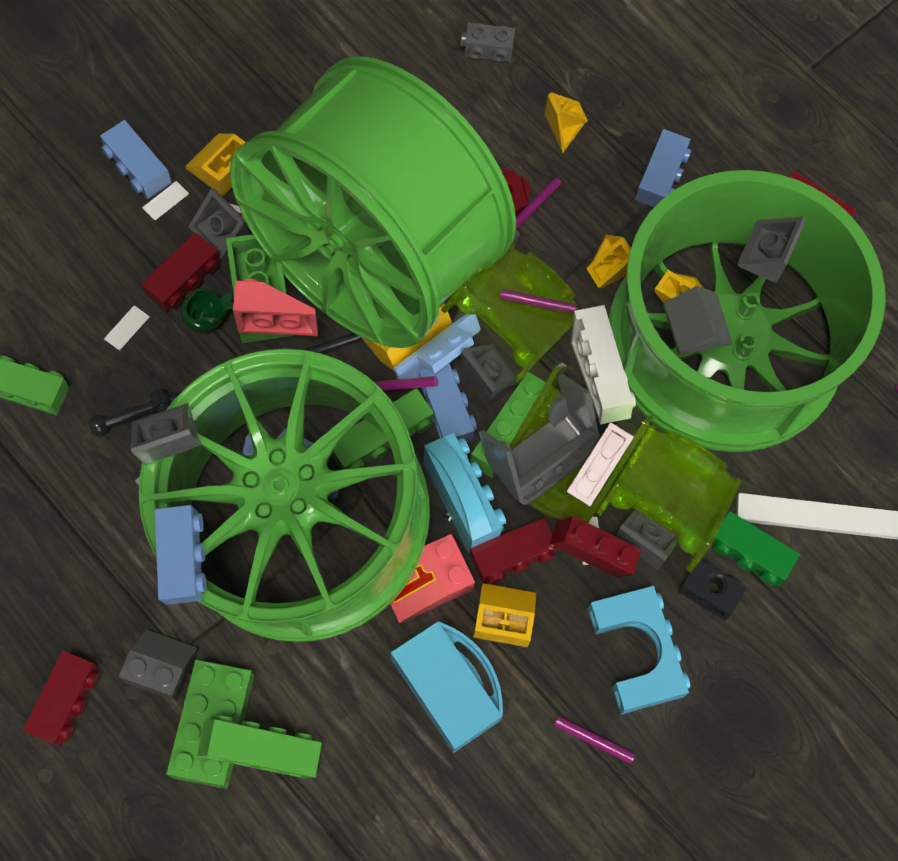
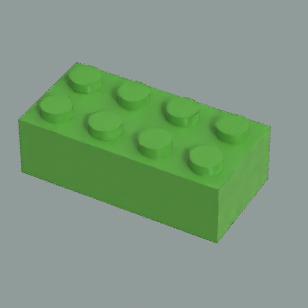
M253 234L226 238L233 293H235L236 281L254 279L287 294L282 264L276 261V266ZM240 333L242 343L293 336Z
M195 660L166 775L173 779L228 789L234 764L197 757L204 721L213 720L216 715L231 717L233 718L232 723L242 725L254 681V675L251 670Z

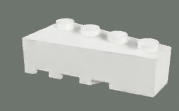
M605 305L574 311L571 345L587 389L591 393L592 403L600 424L630 419L632 409L636 406L635 396L629 390L627 376L621 363Z

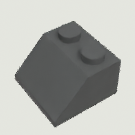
M146 629L130 649L119 678L132 686L177 701L198 648Z

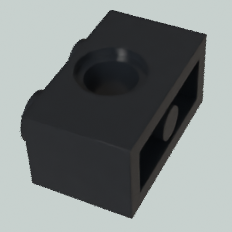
M698 559L678 592L726 621L732 615L747 587L743 586L737 577L729 574L725 575L717 570L718 567L712 562ZM708 583H715L719 588V593L711 592L708 588Z

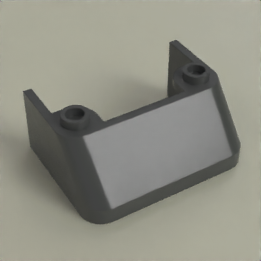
M562 373L558 375L562 396L554 400L549 406V423L511 450L507 443L499 442L484 430L479 432L488 464L512 496L521 504L531 503L586 462L600 440L590 391Z

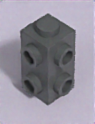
M468 23L467 32H462L461 46L465 47L464 57L511 62L515 28Z

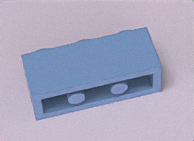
M125 120L100 135L103 143L101 147L103 153L109 160L113 158L116 161L115 165L122 176L127 175L131 179L130 184L138 194L142 192L149 199L172 183L166 167Z
M663 129L638 188L636 201L655 207L663 198L676 190L672 188L674 182L679 183L684 170L680 168L681 163H687L692 151L688 149L691 139Z
M448 363L435 374L427 368L419 370V377L437 376L438 385L436 387H424L422 391L427 404L434 412L433 422L439 438L454 433L457 440L462 438L466 442L473 440L474 430H477L474 416L468 415L466 409L468 407L467 397L464 392L459 391L457 384H460L456 369H451Z
M191 505L155 509L158 600L166 605L203 601L202 592L206 591L207 584L205 574L201 573V562L205 560L204 545L200 543L199 532L203 531L201 513L198 514V511Z

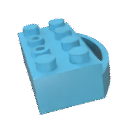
M452 433L424 446L423 464L469 554L470 548L499 537L501 532L504 531L503 524L506 523V519L500 508L493 510L489 502L494 500L490 487L488 485L481 487L477 478L481 477L482 473L476 461L469 463L467 454L470 453L467 442L464 438L457 440L455 434Z
M437 622L391 652L392 662L452 753L500 722L503 715V703L496 673L481 649L463 633L444 623ZM460 642L482 664L494 692L492 696H488L475 667L456 649L454 643Z

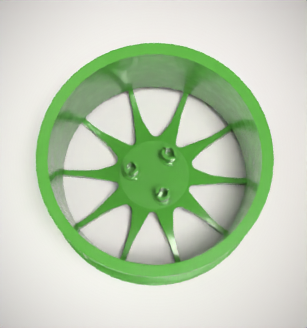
M349 57L336 62L316 83L313 93L275 131L262 132L245 142L236 150L230 164L231 184L240 211L251 232L276 266V261L282 264L284 276L310 302L331 319L358 336L383 346L408 348L420 342L435 324L439 314V306L476 272L490 267L500 259L511 247L514 240L516 216L512 196L499 165L481 137L468 121L433 88L409 72L379 59Z
M752 170L719 172L688 182L663 198L650 211L641 224L630 250L626 276L615 294L610 309L609 322L621 363L627 376L629 390L635 396V407L647 419L671 436L701 448L726 452H745L765 449L791 439L805 430L819 417L833 398L838 386L858 369L874 347L884 319L886 302L885 284L878 257L861 227L839 204L812 186L783 175ZM804 217L806 222L787 263V267L794 271L809 286L817 298L811 302L786 309L765 308L760 304V293L766 278L761 276L742 294L735 293L721 266L718 243L745 247L757 220ZM708 244L714 292L717 293L733 343L731 345L679 355L677 348L674 347L670 350L655 330L654 326L667 330L671 329L666 313H648L646 311L641 292V283L652 269L663 278L668 270L663 260L671 254L691 246ZM822 307L830 330V353L821 355L804 350L776 334L771 327ZM772 353L784 358L826 366V370L821 380L797 389L786 390L776 377L768 354ZM699 354L702 360L697 371L682 361ZM748 367L771 392L744 390L746 368ZM716 372H723L728 377L729 386L710 378Z
M295 349L265 350L233 358L214 367L197 378L174 399L167 410L186 403L189 404L201 446L146 465L142 462L139 479L140 513L144 531L154 555L157 558L155 509L192 505V500L234 504L239 508L203 542L205 555L227 539L246 531L254 530L259 535L245 599L218 588L206 579L207 588L205 592H202L203 601H198L199 603L218 612L231 623L256 635L279 641L305 642L338 636L365 624L388 607L402 592L416 570L426 544L430 519L429 495L421 465L415 455L409 432L400 413L389 397L370 378L354 367L321 353ZM305 405H323L350 412L349 415L318 439L309 448L304 446ZM292 406L284 435L281 438L273 439L256 417L279 408ZM361 418L374 425L387 437L393 452L395 465L331 471L328 468V460L339 440ZM243 424H247L253 445V453L247 456L220 445L231 433ZM212 454L218 456L233 472V479L227 484L196 488L198 479ZM397 476L395 510L384 538L352 520L328 501V496L331 493L355 483L375 477ZM317 522L341 525L379 545L369 561L356 574L330 591L326 587L313 552L311 529ZM283 535H290L306 560L321 595L291 603L257 602L256 594L262 573Z

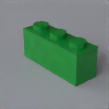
M731 511L724 517L708 543L717 554L732 558L743 570L752 571L759 575L764 583L777 587L786 580L800 556L798 552Z

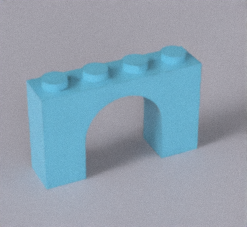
M654 586L591 602L587 608L595 635L622 627H634L647 633L656 646L657 661L650 673L617 682L612 687L620 715L683 698L689 693L690 681L686 672L681 670L679 664L681 654L678 646H673L670 636L672 635V627L670 621L664 618L662 612L664 608L663 599L660 593H656Z

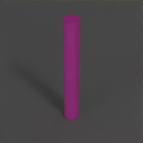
M554 178L516 216V230L562 185L559 178Z
M504 289L501 290L500 299L571 314H574L577 304Z
M437 376L373 382L382 391L436 387L438 385Z
M560 716L556 719L555 727L629 764L632 763L635 753Z

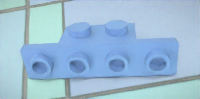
M469 311L395 366L394 371L397 379L419 377V370L424 368L429 369L435 374L459 356L465 348L471 347L474 344L472 337L480 331L476 313Z

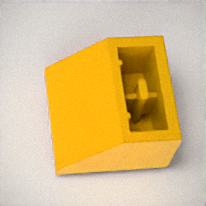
M218 134L186 165V169L211 188H215L220 195L224 196L232 188L230 177L232 157L245 141L235 134Z
M482 583L473 638L528 647L531 641L536 593Z

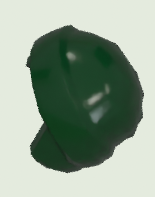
M196 289L183 301L181 307L183 323L190 329L198 332H207L217 328L223 321L224 316L227 315L228 310L233 309L234 303L231 302L233 299L232 293L229 291L219 298L210 290Z

